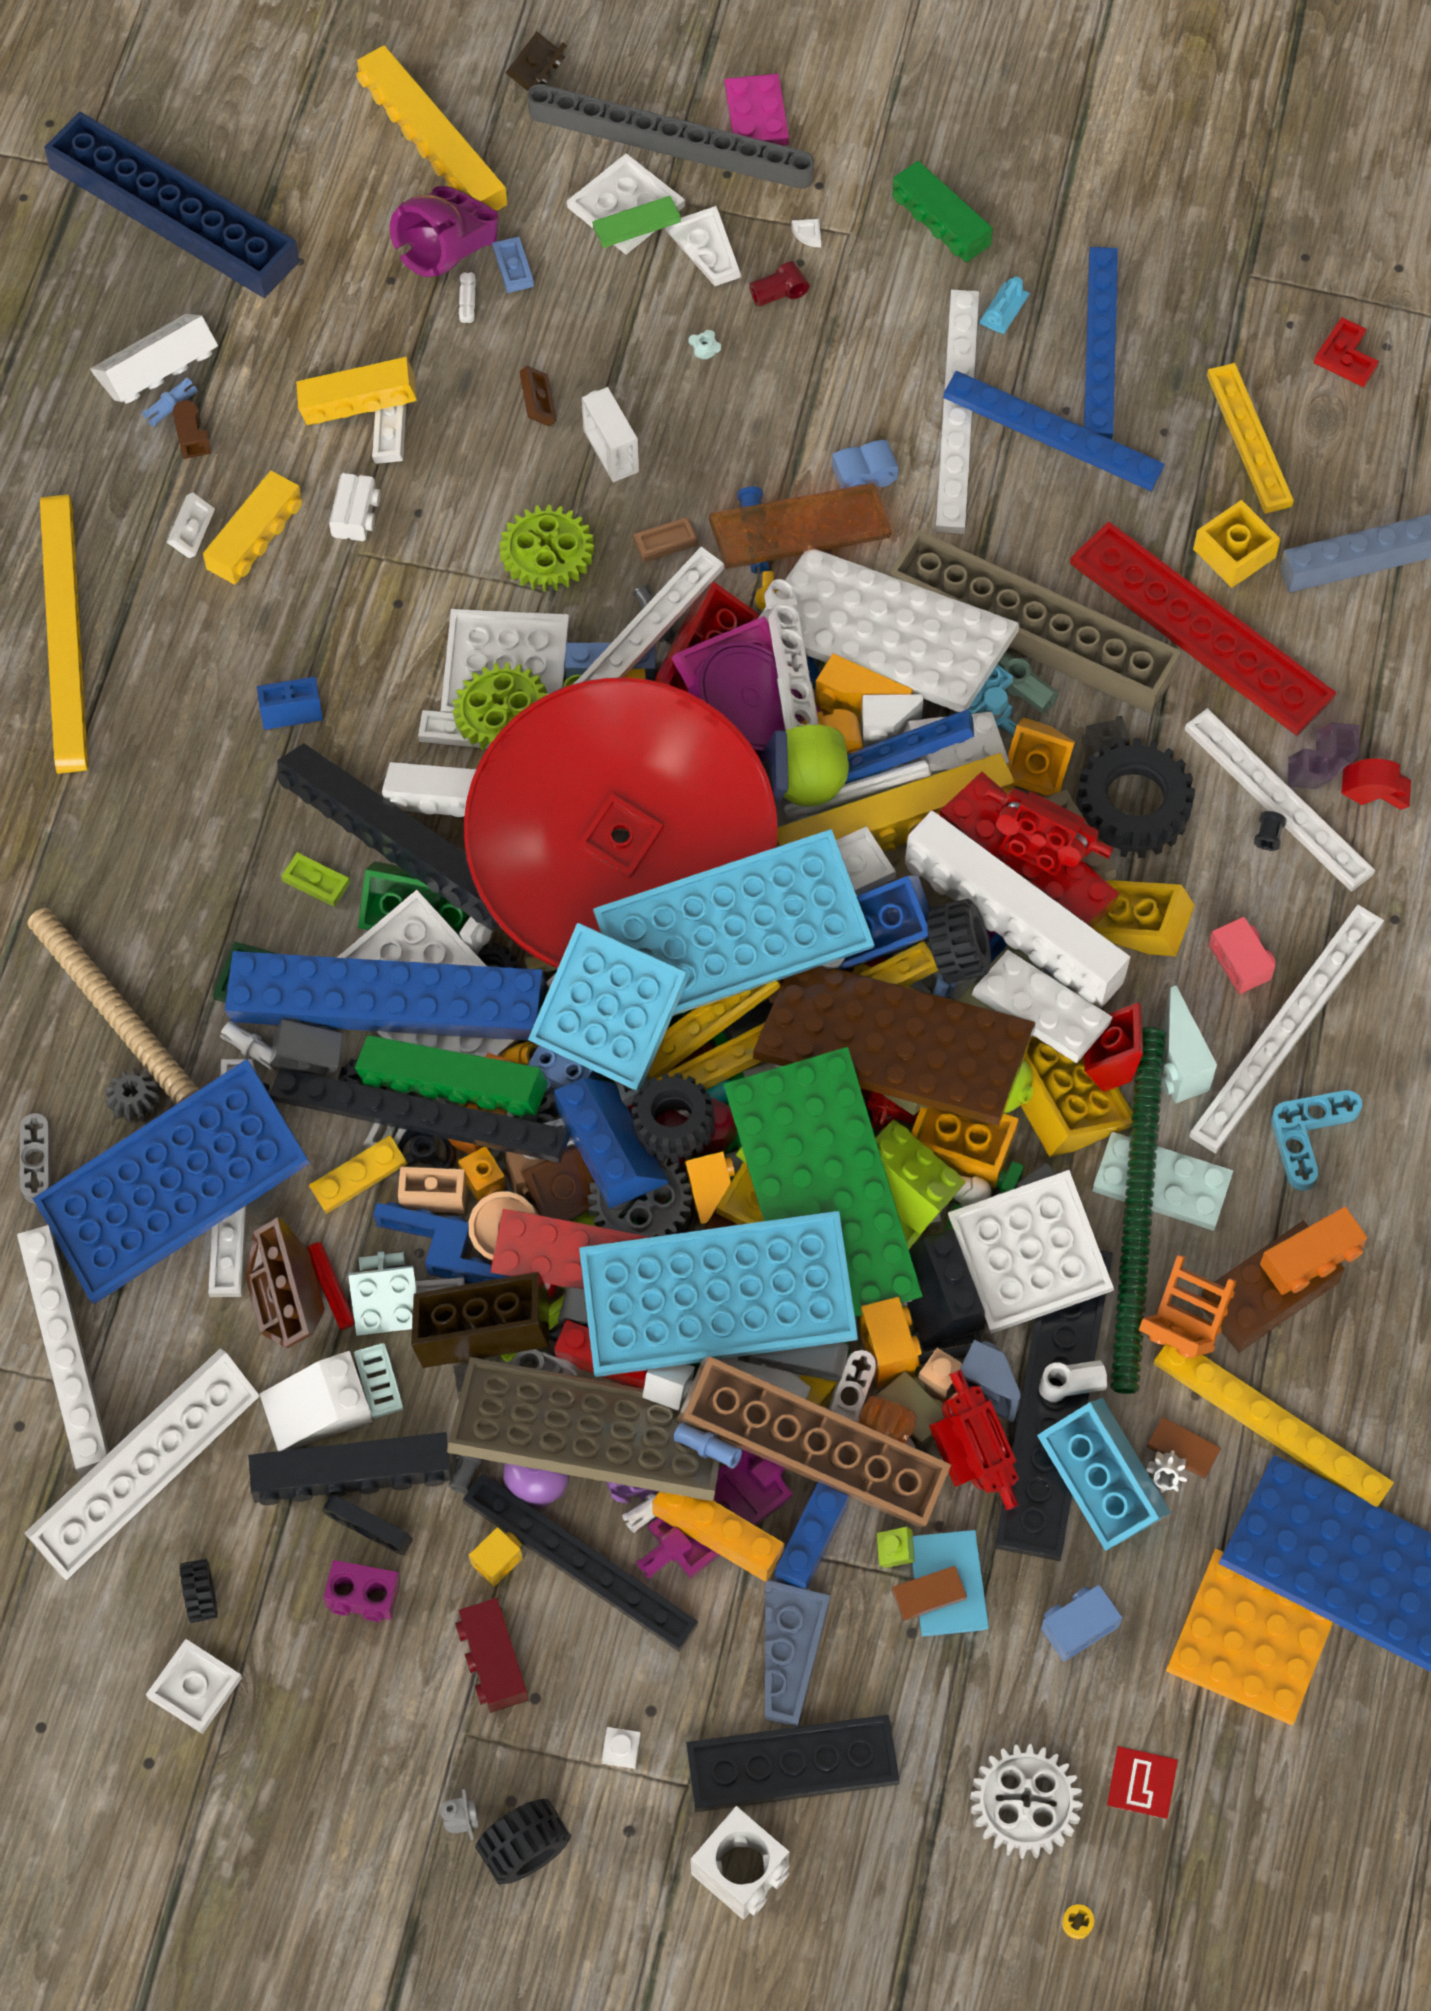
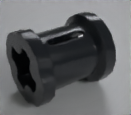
M1264 811L1259 817L1261 825L1259 833L1255 835L1254 844L1263 850H1279L1281 830L1285 827L1287 820L1280 813Z

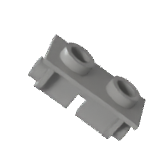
M462 1789L463 1798L445 1801L440 1807V1814L444 1827L448 1832H468L470 1840L474 1839L473 1829L479 1828L477 1807H475L474 1799H468L466 1789Z

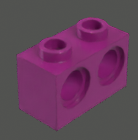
M333 1560L323 1597L326 1608H330V1612L341 1616H349L350 1612L362 1614L364 1619L373 1622H382L383 1619L392 1620L401 1583L399 1573ZM349 1584L354 1587L349 1595L340 1596L337 1594L338 1588L342 1585ZM381 1590L387 1593L386 1597L380 1602L369 1600L370 1595L375 1591Z

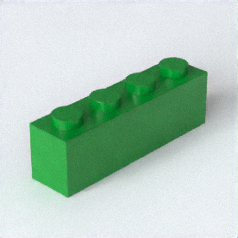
M917 160L893 177L892 196L899 205L907 208L915 220L922 222L930 229L935 238L942 240L955 256H959L967 263L991 246L993 228L920 161Z

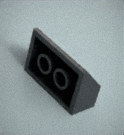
M954 1229L919 1240L909 1249L922 1297L906 1302L921 1345L927 1346L946 1339L983 1330L985 1311Z

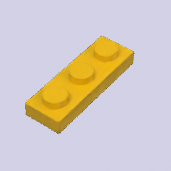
M389 1135L311 1183L309 1187L325 1213L328 1214L408 1163Z

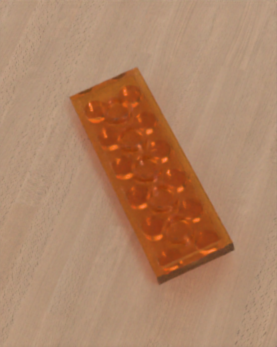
M874 483L710 513L709 522L726 569L803 555L805 551L811 549L824 551L888 539L892 534Z

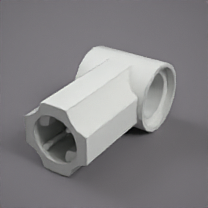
M1101 1360L1072 1365L1052 1363L1044 1370L1039 1383V1392L1044 1399L1050 1402H1057L1065 1396L1103 1391L1107 1388V1374ZM1048 1379H1059L1063 1386H1054Z

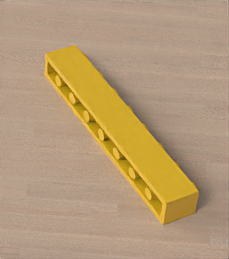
M385 45L357 60L358 72L356 75L361 86L367 87L371 91L374 101L378 105L382 104L390 120L393 123L397 122L405 138L415 143L421 157L427 158L431 162L434 172L439 177L442 176L447 181L449 187L475 198L495 211L507 205L506 187Z

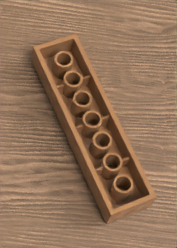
M710 1356L703 1358L677 1418L678 1421L686 1422L688 1425L705 1433L709 1431L715 1433L719 1439L817 1483H822L916 1527H925L951 1467V1464Z

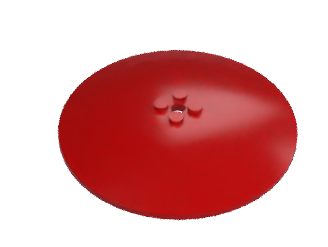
M628 677L602 678L566 686L542 697L517 714L499 732L480 760L470 784L464 815V843L472 880L482 902L493 919L520 947L537 959L558 969L577 923L600 932L593 913L594 908L776 848L777 813L771 785L758 755L739 729L721 712L704 700L668 684ZM618 828L627 830L630 835L629 839L624 843L614 841L611 836L614 830Z

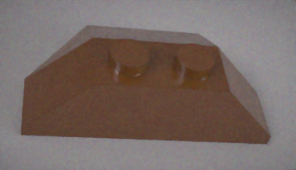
M277 1217L253 1231L252 1241L254 1242L249 1253L245 1277L260 1334L285 1348H290L313 1335L325 1311L309 1251L282 1218Z

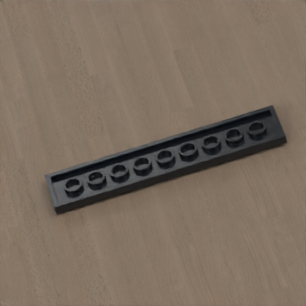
M1100 1250L1107 1272L1110 1274L1113 1253ZM1106 1294L1035 1318L1012 1452L1017 1461L1013 1463L1019 1479L1011 1488L1019 1505L1006 1510L1004 1503L1002 1504L994 1549L1061 1561L1072 1494L1037 1435L1086 1405L1089 1393L1065 1396L1060 1401L1050 1402L1041 1396L1039 1383L1045 1368L1049 1364L1062 1363L1072 1365L1095 1361ZM1048 1379L1054 1386H1063L1059 1379Z

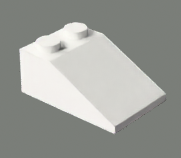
M350 1351L320 1360L260 1393L278 1451L293 1450L373 1422Z

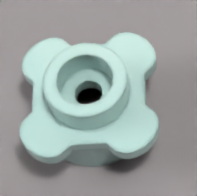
M706 330L704 333L689 337V344L694 347V354L698 358L709 359L721 350V344L716 342L715 332L712 330Z

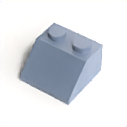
M974 1340L960 1368L969 1387L980 1386L984 1398L988 1401L991 1400L996 1414L1014 1423L1017 1417L1021 1394L1006 1356L1003 1352H1000L996 1345L986 1341L981 1343Z

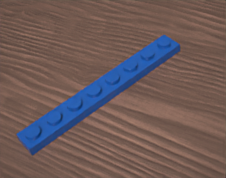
M1090 247L1084 428L1112 440L1118 248Z
M957 370L944 391L943 398L1151 492L1163 471L1165 464Z

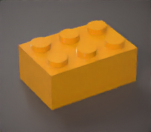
M921 1107L911 1134L926 1147L930 1148L938 1158L954 1169L958 1175L970 1178L978 1176L987 1181L990 1187L996 1188L998 1178L1004 1168L1016 1136L1019 1118L1003 1114L998 1126L932 1107Z

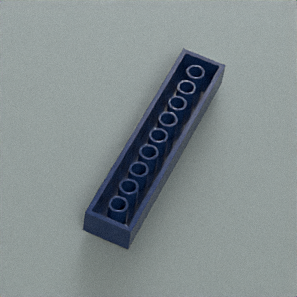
M81 111L44 147L50 169L264 299L300 262L296 240Z

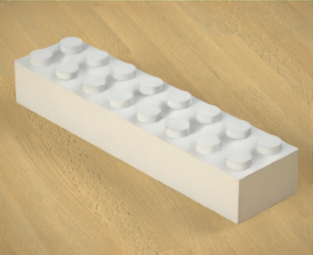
M931 810L908 835L904 864L913 875L923 877L931 883L932 888L941 895L946 894L954 901L971 899L978 908L987 930L997 932L1011 948L1024 952L1029 956L1030 961L1039 968L1044 967L1052 973L1057 982L1071 987L1079 996L1099 1009L1123 985L1130 961L1128 954Z

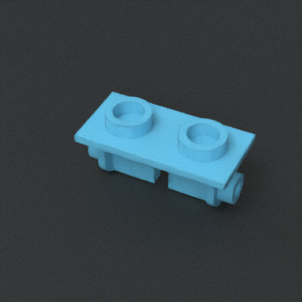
M1015 276L1010 278L1007 283L1004 282L979 321V324L1003 335L1006 333L1030 295L1029 292L1023 290V280L1020 277Z

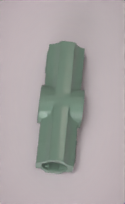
M1005 651L998 665L1012 676H1020L1021 678L1013 677L1012 684L1004 691L1009 695L1021 697L1041 714L1047 713L1058 699L1059 692L1033 673L1030 664L1026 660L1014 658Z

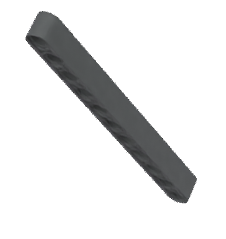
M534 85L528 90L529 115L538 122L794 188L804 189L813 183L814 158L805 151L547 85Z

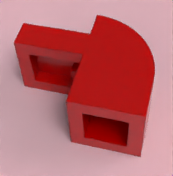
M1378 758L1364 759L1343 767L1341 794L1360 805L1381 798L1402 810L1410 807L1411 780L1400 774V764L1394 761Z

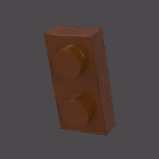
M525 366L519 372L528 418L550 426L557 420L548 374L530 366Z

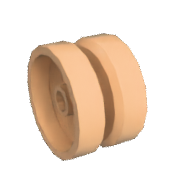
M509 1191L494 1192L482 1198L472 1210L468 1222L469 1237L475 1249L492 1262L503 1208L539 1215L537 1209L521 1195Z

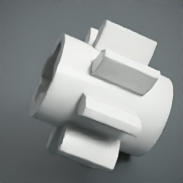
M1174 1450L1165 1454L1159 1451L1156 1452V1462L1150 1461L1147 1466V1471L1152 1473L1150 1478L1161 1489V1493L1171 1489L1178 1492L1180 1481L1187 1482L1189 1472L1183 1470L1187 1460L1185 1458L1180 1459L1175 1455Z

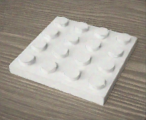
M451 609L441 712L452 713V710L455 709L452 701L459 699L456 693L457 689L465 690L463 680L472 682L474 679L471 673L475 672L479 676L482 675V667L484 666L489 671H492L494 663L498 664L499 669H503L507 662L510 663L512 670L518 664H521L523 672L530 668L533 676H540L541 682L545 684L547 694L562 689L564 686L569 615Z
M1070 1170L948 1212L952 1227L983 1305L985 1318L991 1334L1114 1291Z

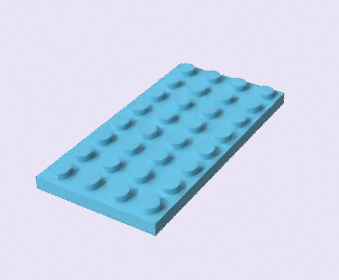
M832 829L593 909L601 933L691 973L673 1016L874 948L873 939Z
M839 1211L579 1248L595 1377L698 1363L708 1356L719 1360L858 1340Z

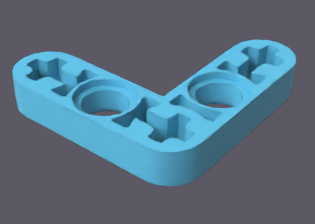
M1344 1090L1279 1103L1275 1107L1271 1117V1124L1288 1181L1294 1189L1299 1191L1309 1190L1315 1185L1318 1177V1167L1307 1130L1348 1123L1357 1119L1362 1108V1100L1357 1093ZM1343 1101H1347V1104L1350 1106L1354 1105L1351 1112H1348L1346 1107H1341ZM1311 1106H1320L1324 1109L1325 1116L1320 1119L1310 1116L1308 1109ZM1300 1109H1302L1301 1114L1303 1121H1301V1115H1298ZM1332 1109H1336L1334 1115H1332ZM1282 1113L1292 1117L1290 1123H1286L1285 1119H1280ZM1298 1140L1302 1143L1303 1150L1299 1153L1290 1152L1286 1147V1142ZM1303 1160L1301 1164L1303 1172L1309 1174L1307 1180H1303L1302 1176H1296L1299 1171L1298 1162Z

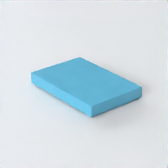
M975 1530L913 1536L915 1562L912 1563L914 1579L955 1566L967 1595L964 1601L920 1615L921 1637L988 1630L989 1626Z

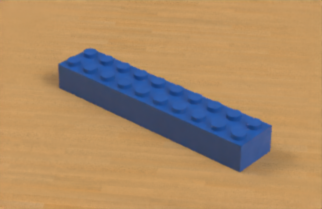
M233 951L225 1012L230 1020L235 1023L279 1025L282 1019H293L302 1021L305 1025L313 1027L327 1026L332 1029L529 1041L528 1038L545 1000L547 983L543 971L537 969Z

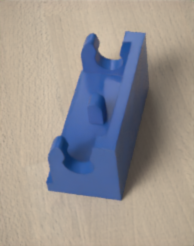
M316 677L257 686L264 730L323 720Z

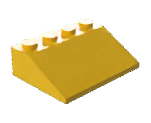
M1034 1035L1032 1036L1024 1060L1030 1064L1033 1072L1031 1087L1034 1088L1030 1100L1026 1104H1021V1107L1049 1157L1077 1151L1109 1137L1111 1132L1119 1133L1130 1128L1131 1123L1134 1122L1131 1120L1133 1112L1120 1089L1117 1087L1103 1092L1084 1072V1055L1075 1063Z

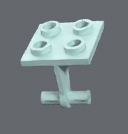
M382 1251L378 1252V1255L359 1257L360 1271L378 1268V1270L348 1273L357 1336L412 1329L414 1293H417L413 1266L386 1269V1267L405 1265L404 1252L385 1254Z

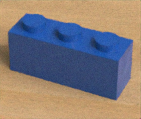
M817 1483L775 1569L776 1582L808 1590L847 1510L848 1495L822 1483Z

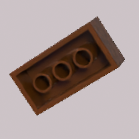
M1304 1220L1215 1281V1283L1226 1287L1229 1278L1236 1280L1233 1289L1235 1292L1234 1296L1228 1303L1227 1316H1224L1220 1327H1222V1334L1238 1353L1245 1350L1340 1282L1345 1268L1338 1263L1332 1273L1322 1278L1317 1275L1310 1279V1283L1301 1291L1293 1293L1291 1290L1281 1295L1260 1265L1265 1251L1309 1227ZM1203 1289L1201 1297L1219 1305L1222 1298L1206 1289ZM1203 1309L1204 1312L1208 1315V1317L1213 1321L1215 1318V1314Z

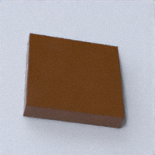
M576 1147L564 1152L561 1163L545 1160L520 1171L537 1211L541 1216L569 1221L588 1212L589 1208L593 1206L588 1203V1195L594 1194L590 1191V1183H595Z

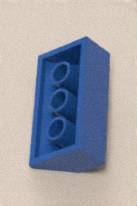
M582 1078L554 1090L556 1110L566 1129L569 1130L576 1148L610 1209L668 1184V1179L655 1156H650L646 1152V1147L642 1148L640 1146L638 1137H636L632 1115L628 1107L621 1100L620 1093L614 1083Z

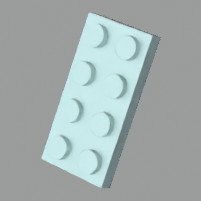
M1111 1132L1092 1192L1125 1202L1127 1198L1125 1191L1129 1188L1126 1186V1180L1129 1179L1127 1170L1130 1169L1127 1166L1130 1160L1128 1152L1131 1150L1129 1142L1132 1141L1130 1137ZM1157 1146V1150L1154 1151L1157 1154V1158L1154 1160L1156 1169L1153 1170L1155 1172V1178L1153 1179L1155 1186L1151 1189L1154 1191V1197L1151 1198L1153 1207L1150 1209L1154 1212L1214 1231L1233 1170Z

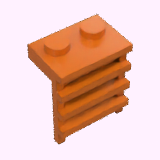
M1177 1255L1157 1314L1143 1318L1139 1330L1148 1334L1149 1340L1161 1345L1169 1344L1177 1348L1176 1352L1187 1358H1195L1215 1350L1216 1345L1214 1343L1217 1334L1221 1333L1222 1327L1220 1326L1224 1316H1227L1228 1303L1234 1296L1235 1292L1233 1289L1236 1280L1229 1278L1226 1287H1223L1183 1268L1186 1257ZM1181 1277L1221 1296L1219 1305L1177 1286L1178 1278ZM1172 1295L1215 1314L1213 1323L1171 1304Z

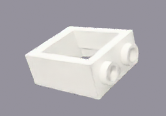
M606 387L599 391L595 390L582 397L584 432L612 482L638 473V439L609 388Z

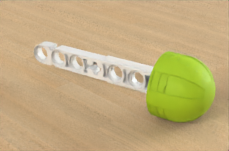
M776 579L765 591V602L767 610L771 611L768 620L787 733L788 790L783 797L799 806H819L832 800L847 780L849 763L845 739L841 732L835 728L819 725L799 613L796 610L795 591L793 586L786 580ZM777 589L783 592L786 599L777 597L773 590ZM778 614L785 615L789 619L790 624L783 623L778 618ZM782 639L791 641L794 649L786 647ZM790 689L798 690L802 694L803 699L794 697ZM795 714L803 716L807 721V725L799 723L795 718Z

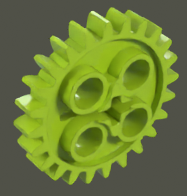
M548 504L546 511H541L537 505L535 513L532 514L529 510L524 509V518L515 515V524L507 522V532L501 533L502 541L499 542L501 562H504L505 572L510 571L512 580L519 577L520 586L530 582L531 590H534L537 585H542L543 592H546L548 585H552L554 590L558 591L559 583H563L568 588L570 578L577 582L580 581L579 572L586 574L587 565H592V555L594 554L593 534H590L589 525H583V518L581 516L574 519L572 510L567 514H563V508L560 506L554 512L551 505Z
M507 662L503 669H499L498 664L494 663L492 671H489L484 666L482 667V675L479 676L475 672L471 673L474 679L472 682L468 680L462 681L465 690H456L459 699L452 701L455 707L452 710L456 727L460 730L463 739L468 738L472 746L478 742L481 750H484L517 714L535 701L548 695L545 684L541 682L540 676H533L530 668L523 672L521 664H518L512 670L510 663Z

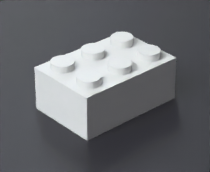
M984 712L971 714L975 737L940 749L935 753L913 759L906 764L909 765L926 760L932 776L998 753L1002 754L1007 766L1009 760L993 713ZM945 717L908 721L903 733Z

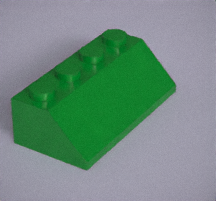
M374 861L365 869L358 922L359 929L370 930L416 890L459 936L470 915L460 908L454 907L450 901L440 894L431 891L427 885L417 878L411 877L404 869L397 865Z

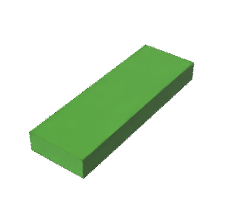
M667 196L592 221V224L602 247L605 248L680 223L681 216L671 196Z

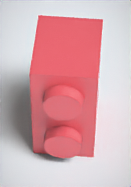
M1245 917L1212 931L1208 946L1238 994H1242L1272 979L1276 966L1274 956L1269 950L1264 949L1255 926L1249 925Z

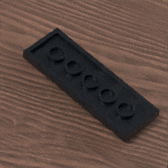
M889 1715L686 1742L695 1813L899 1785L900 1782Z

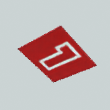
M1117 1746L1107 1806L1168 1819L1178 1759Z

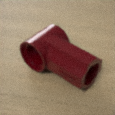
M795 261L782 264L775 274L749 283L752 299L755 305L759 307L786 296L789 299H798L804 296L810 288L807 279Z

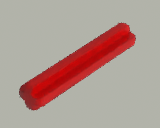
M316 1242L307 1246L306 1249L310 1253L314 1271L339 1329L346 1330L355 1325L354 1316L323 1244Z

